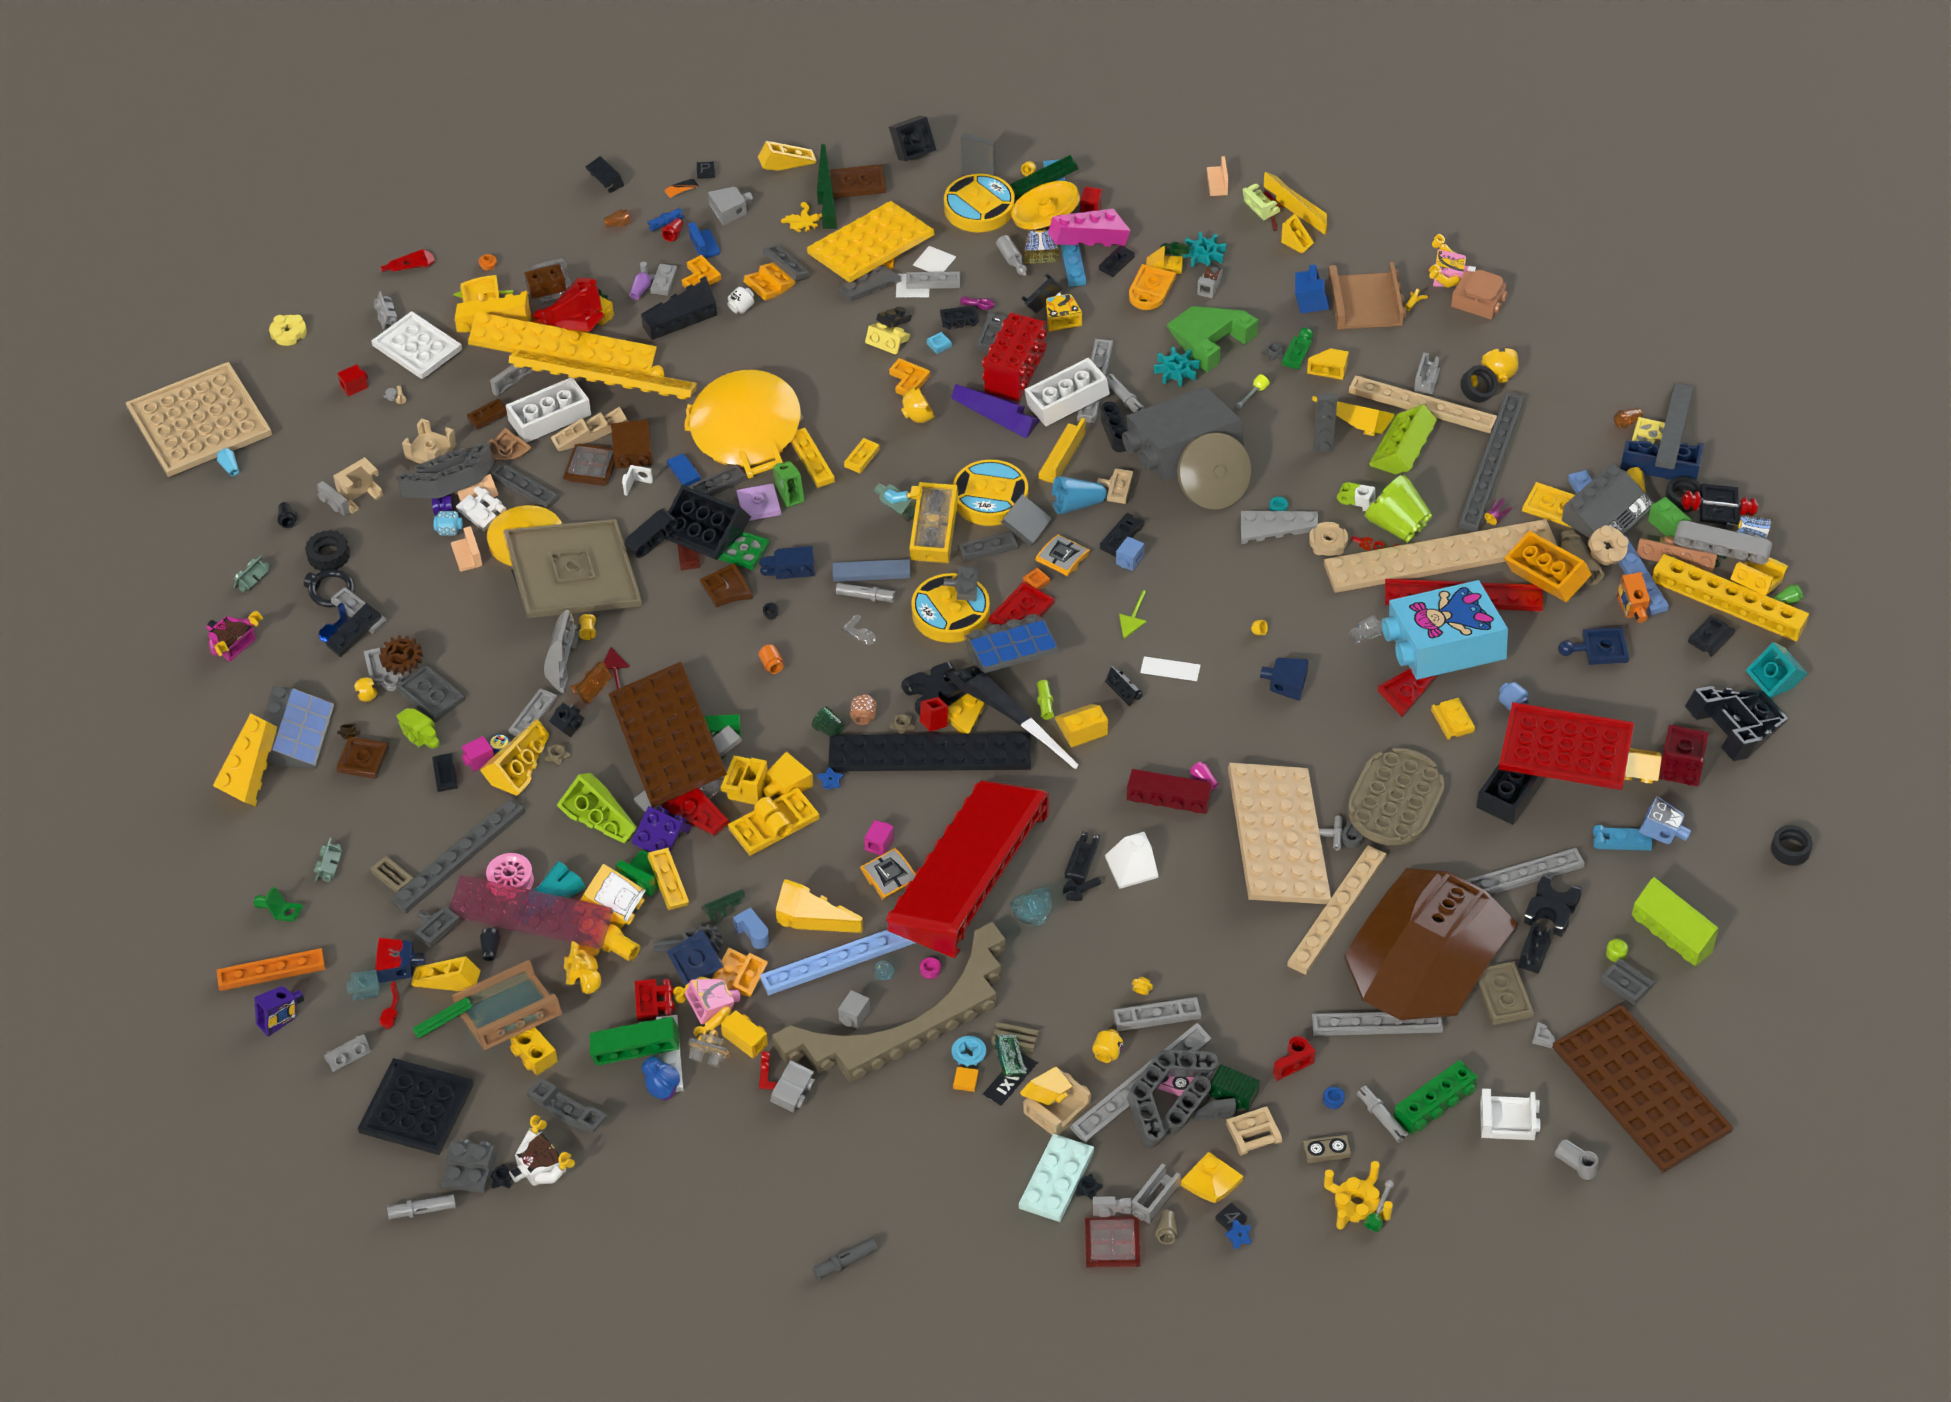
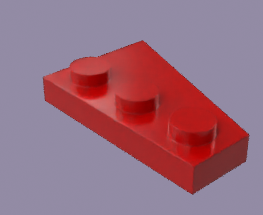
M1410 668L1379 685L1377 691L1403 717L1437 678V675L1416 680Z
M699 788L671 799L660 806L669 810V814L673 816L677 814L685 818L687 823L713 836L730 823Z

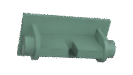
M262 555L257 559L253 558L248 563L247 569L244 572L241 570L234 577V589L239 585L240 591L248 592L257 583L253 576L260 580L269 572L270 565L266 562H261Z
M329 838L327 845L322 844L319 856H322V859L316 862L313 872L317 874L314 881H317L318 877H322L327 882L334 878L337 868L336 864H338L342 849L339 844H330L332 838Z

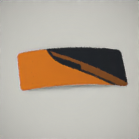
M689 179L676 183L664 191L669 198H672L681 192L697 188L699 185L694 179Z

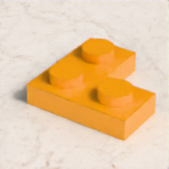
M700 255L687 262V268L693 274L681 281L682 286L686 289L691 284L694 286L701 282L700 279L706 276L709 285L722 280V277Z
M900 358L889 369L890 375L901 379L895 390L896 393L902 396L916 385L921 388L930 377L929 370Z

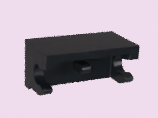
M601 156L585 166L586 170L605 188L613 184L607 190L609 193L624 186L620 174Z
M1048 273L1045 274V277L1048 279L1028 299L1025 296L1021 298L1036 314L1046 305L1048 297H1054L1062 290V287Z
M1533 922L1520 955L1518 968L1539 974L1551 943V931L1549 928H1546L1544 933L1538 930L1539 923Z

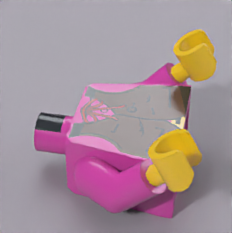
M254 611L247 619H234L227 616L219 623L215 620L209 621L207 630H209L208 636L210 640L208 645L213 656L222 655L229 662L237 657L256 640L253 626H258V621L263 620L260 613Z

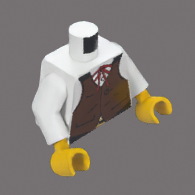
M538 1115L531 1117L530 1125L533 1128H529L515 1154L518 1166L509 1171L515 1183L526 1177L533 1186L552 1184L566 1173V1167L572 1168L575 1165V1161L569 1159L571 1154L563 1152L559 1155L542 1132H538V1130H543L547 1126L544 1120H541L538 1124L540 1120Z

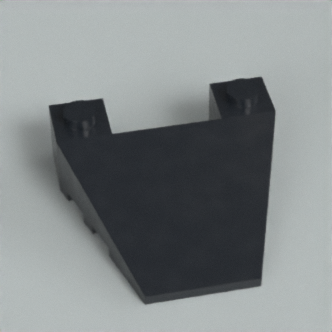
M1713 686L1694 689L1685 705L1686 709L1696 720L1711 717L1727 734L1728 737L1721 748L1733 761L1749 758L1788 720V717L1764 691L1742 689L1740 692H1733L1732 688H1725L1722 691L1715 690L1716 688Z

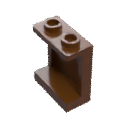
M648 420L611 423L615 468H627L631 465H652Z

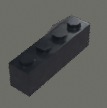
M706 276L700 279L701 282L698 284L687 286L686 291L677 295L675 293L670 296L666 303L660 302L641 314L642 326L651 340L717 316L716 301Z

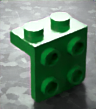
M641 850L629 864L619 860L615 865L616 872L645 889L644 894L653 897L659 889L648 859V852Z

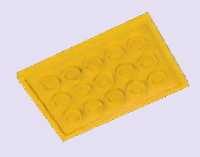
M889 201L808 246L807 253L850 283L932 237L934 229L894 202Z

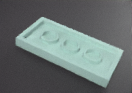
M1053 1134L1019 1202V1209L1061 1222L1079 1181L1092 1158L1094 1147Z

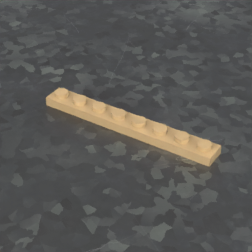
M1356 375L1349 387V393L1407 410L1424 404L1435 418L1490 434L1497 419L1496 415Z
M1369 845L1365 848L1288 960V967L1307 975L1386 859V853Z

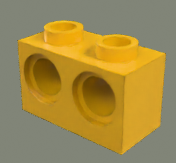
M535 1027L510 1038L512 1053L516 1057L520 1056L528 1071L532 1070L536 1075H539L558 1062L556 1050Z

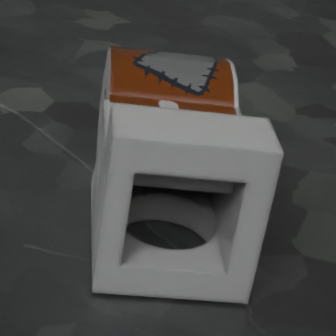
M1207 266L1205 273L1198 280L1197 295L1213 299L1222 278V268ZM1210 287V292L1204 291L1203 288Z

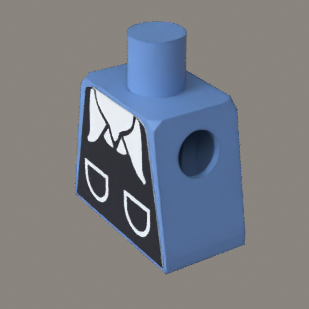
M1656 796L1647 810L1639 833L1665 844H1670L1675 836L1686 841L1691 830L1681 825L1684 818L1682 812Z

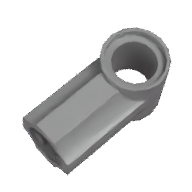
M1563 1140L1558 1145L1555 1151L1557 1158L1577 1170L1578 1175L1582 1179L1591 1180L1596 1177L1598 1157L1594 1152L1583 1151L1568 1140Z

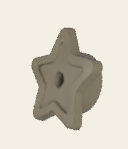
M895 715L894 722L889 725L891 729L897 730L899 734L915 730V726L911 723V715Z
M556 744L547 747L549 754L545 761H554L560 766L564 759L571 757V754L565 751L564 744Z

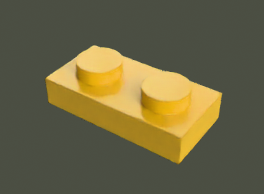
M863 438L844 461V467L861 474L880 450V445Z

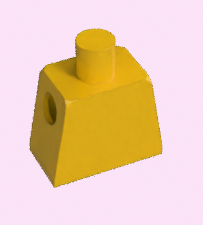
M786 752L767 771L766 779L768 786L763 788V793L766 797L772 798L776 794L782 796L797 787L801 792H804L814 786L813 773Z

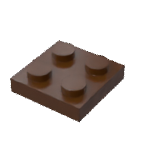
M349 737L337 764V773L376 779L389 749L388 743Z

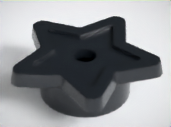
M505 1164L495 1168L491 1173L490 1177L493 1179L491 1187L493 1189L500 1186L508 1189L511 1188L510 1180H512V1177L509 1173L510 1170Z
M1092 1174L1084 1176L1079 1181L1076 1196H1087L1093 1200L1095 1192L1102 1189L1103 1185L1097 1183Z

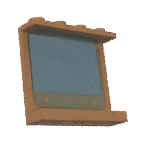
M530 960L452 995L454 1004L465 997L470 1000L472 1008L460 1016L483 1050H487L562 1015L558 998L555 994L549 995L535 976Z

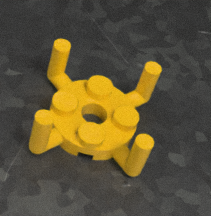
M1371 1162L1370 1174L1366 1180L1351 1177L1340 1186L1333 1183L1334 1172L1332 1170L1325 1171L1324 1188L1335 1194V1204L1338 1211L1336 1227L1339 1230L1344 1229L1349 1221L1359 1222V1220L1366 1219L1369 1214L1376 1212L1380 1203V1193L1373 1185L1378 1179L1379 1162ZM1359 1197L1363 1200V1203L1355 1204L1351 1199ZM1390 1201L1384 1202L1383 1209L1380 1212L1382 1219L1385 1221L1391 1219L1393 1204Z

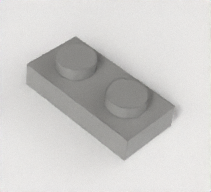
M324 481L317 484L318 497L323 503H328L335 512H339L343 516L350 513L348 501L345 497Z

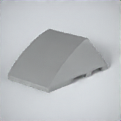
M570 610L562 612L556 621L544 664L545 677L562 694L565 692L568 681L566 664L571 648L577 647L579 640V631H575L577 625H574V619Z

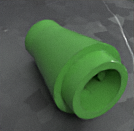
M1795 584L1789 585L1772 598L1789 605L1800 602L1803 594L1800 587Z

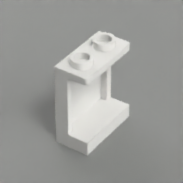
M1482 1089L1480 1098L1481 1138L1535 1140L1536 1132H1540V1118H1536V1113H1539L1540 1104L1539 1100H1535V1092H1530L1529 1098L1491 1096V1089Z

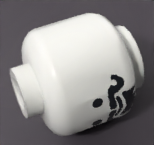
M738 287L728 296L727 305L734 313L744 314L753 306L754 294L749 288Z

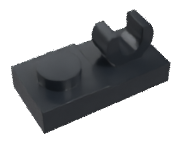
M1120 245L1099 265V270L1114 277L1135 258V252Z

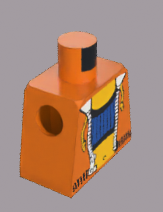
M1642 573L1622 575L1616 593L1620 606L1627 618L1635 617L1638 623L1644 622L1648 619L1646 611L1650 598Z

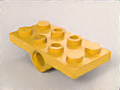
M797 787L775 800H772L770 797L760 799L755 804L754 811L729 823L728 828L749 856H752L819 820L820 816Z

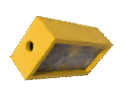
M919 482L922 496L916 501L909 548L911 560L949 563L958 503L957 485Z

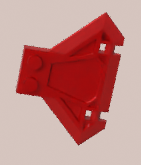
M577 278L553 305L545 309H539L531 314V322L572 331L590 332L604 317L603 312H600L602 311V305L596 279Z

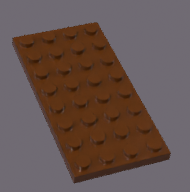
M681 661L608 693L652 808L727 775Z
M1622 1004L1553 1043L1552 1048L1662 1173L1728 1135L1733 1130V1126Z

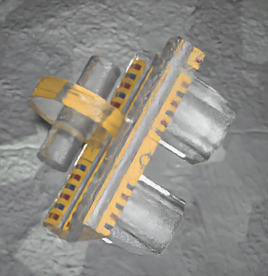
M711 1030L709 1035L702 1034L701 1040L707 1042L693 1038L689 1039L688 1044L691 1047L689 1058L693 1061L701 1062L705 1052L710 1054L708 1064L720 1068L724 1058L728 1059L730 1056L727 1048L715 1045L723 1044V1039L718 1038V1032L715 1030Z

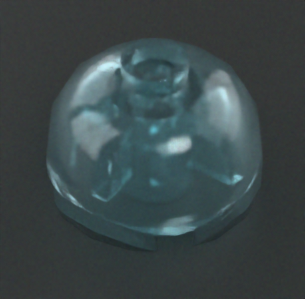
M1047 887L1031 890L1032 894L1029 895L1023 893L1010 902L1012 912L1018 920L1025 924L1034 923L1035 926L1041 925L1046 921L1045 918L1050 915L1053 908L1052 896Z

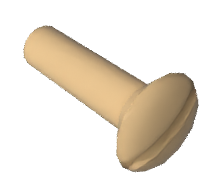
M397 386L398 397L396 398V403L404 404L407 399L403 396L402 387Z

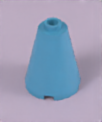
M1058 476V478L1054 479L1052 486V495H1056V501L1053 502V506L1057 514L1069 513L1102 503L1107 497V490L1100 483Z

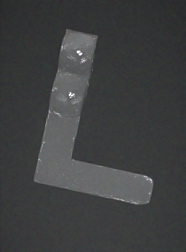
M855 615L842 627L843 631L856 636L859 641H865L867 645H872L876 641L875 634L866 628L859 630L853 628L861 620L860 615Z

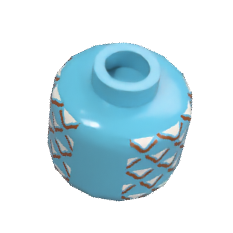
M440 511L437 516H434V530L441 536H455L458 534L459 529L463 527V520L459 518L456 511Z

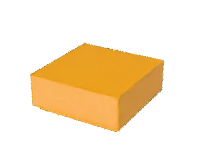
M957 1067L953 1089L975 1092L979 1071Z

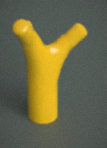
M1416 289L1415 293H1410L1411 297L1404 307H1406L1407 311H1410L1416 302L1428 299V296H1418L1420 290Z

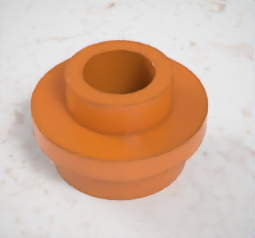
M485 254L479 258V265L482 269L492 270L495 268L497 260L494 255Z

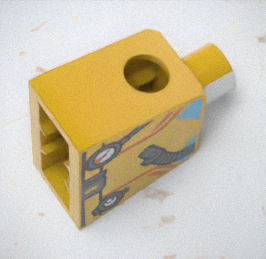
M1059 292L1056 296L1046 299L1048 332L1082 326V311L1071 294L1061 295V292Z

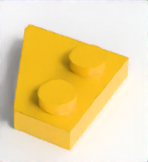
M966 694L948 707L947 722L960 733L971 734V730L977 724L978 716L982 713L985 703Z

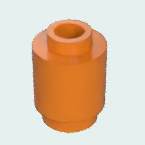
M765 645L761 648L758 656L766 671L771 674L779 673L784 667V661L776 646Z

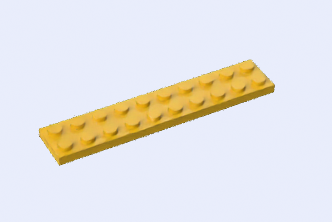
M476 312L468 339V344L511 353L516 349L642 373L650 372L657 346Z
M516 349L509 356V363L514 364V367L524 368L527 366L532 367L534 371L548 370L554 375L568 374L570 378L584 377L590 382L600 380L604 381V384L607 385L621 384L623 388L633 389V387L640 388L643 392H651L652 390L659 392L658 394L663 396L673 394L677 395L679 399L690 398L697 389V383L538 352Z

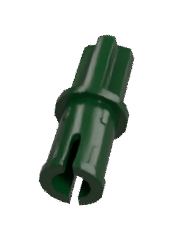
M1179 242L1164 243L1160 246V248L1165 246V254H1172L1173 256L1188 254L1191 249L1189 245L1180 244Z

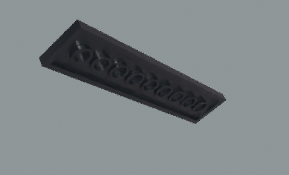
M1031 733L830 735L828 768H831L834 772L1031 770Z

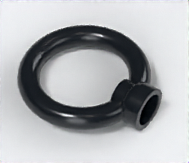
M330 569L316 575L309 572L304 579V587L308 588L312 601L320 606L328 608L337 607L331 600L323 599L316 593L321 580L325 578H340L345 581L348 590L352 593L355 591L353 579L343 571Z

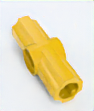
M591 915L586 916L582 920L579 927L580 931L594 939L602 950L606 952L613 951L628 961H633L637 957L640 945L624 936L617 926L613 924L608 926Z

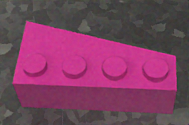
M1114 209L1053 216L1048 231L1055 244L1078 245L1081 242L1087 246H1094V243H1103V246L1111 247V244L1125 247L1130 233V229Z

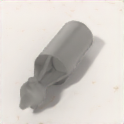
M1001 236L996 241V246L1010 266L1016 267L1019 275L1026 276L1027 267L1022 264V255L1010 236Z

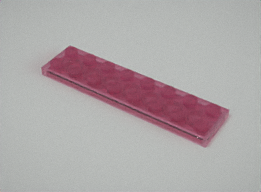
M464 875L459 877L449 907L461 919L569 943L575 941L578 945L602 949L614 911L611 907Z

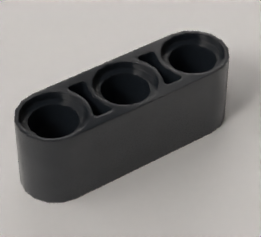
M1111 401L1104 402L1101 406V423L1112 449L1116 452H1124L1126 449L1122 441V433L1128 431L1117 404Z
M660 509L626 538L624 544L637 558H642L678 527L679 522L667 509Z

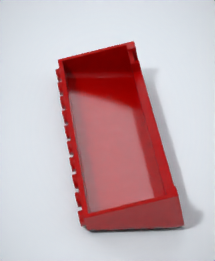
M983 780L976 783L970 797L967 796L961 810L955 813L951 825L948 824L946 826L943 837L936 841L934 850L926 856L924 865L917 869L914 880L907 884L905 893L897 899L895 908L888 912L886 917L888 932L955 959L960 952V949L957 948L958 942L964 940L965 930L1032 827L1036 821L1045 822L1049 815V793L1040 789Z

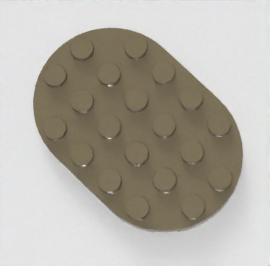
M1394 748L1390 752H1379L1366 763L1350 795L1348 803L1349 819L1359 833L1374 842L1387 846L1410 843L1426 831L1444 790L1443 775L1440 774L1437 765L1430 758L1417 751Z

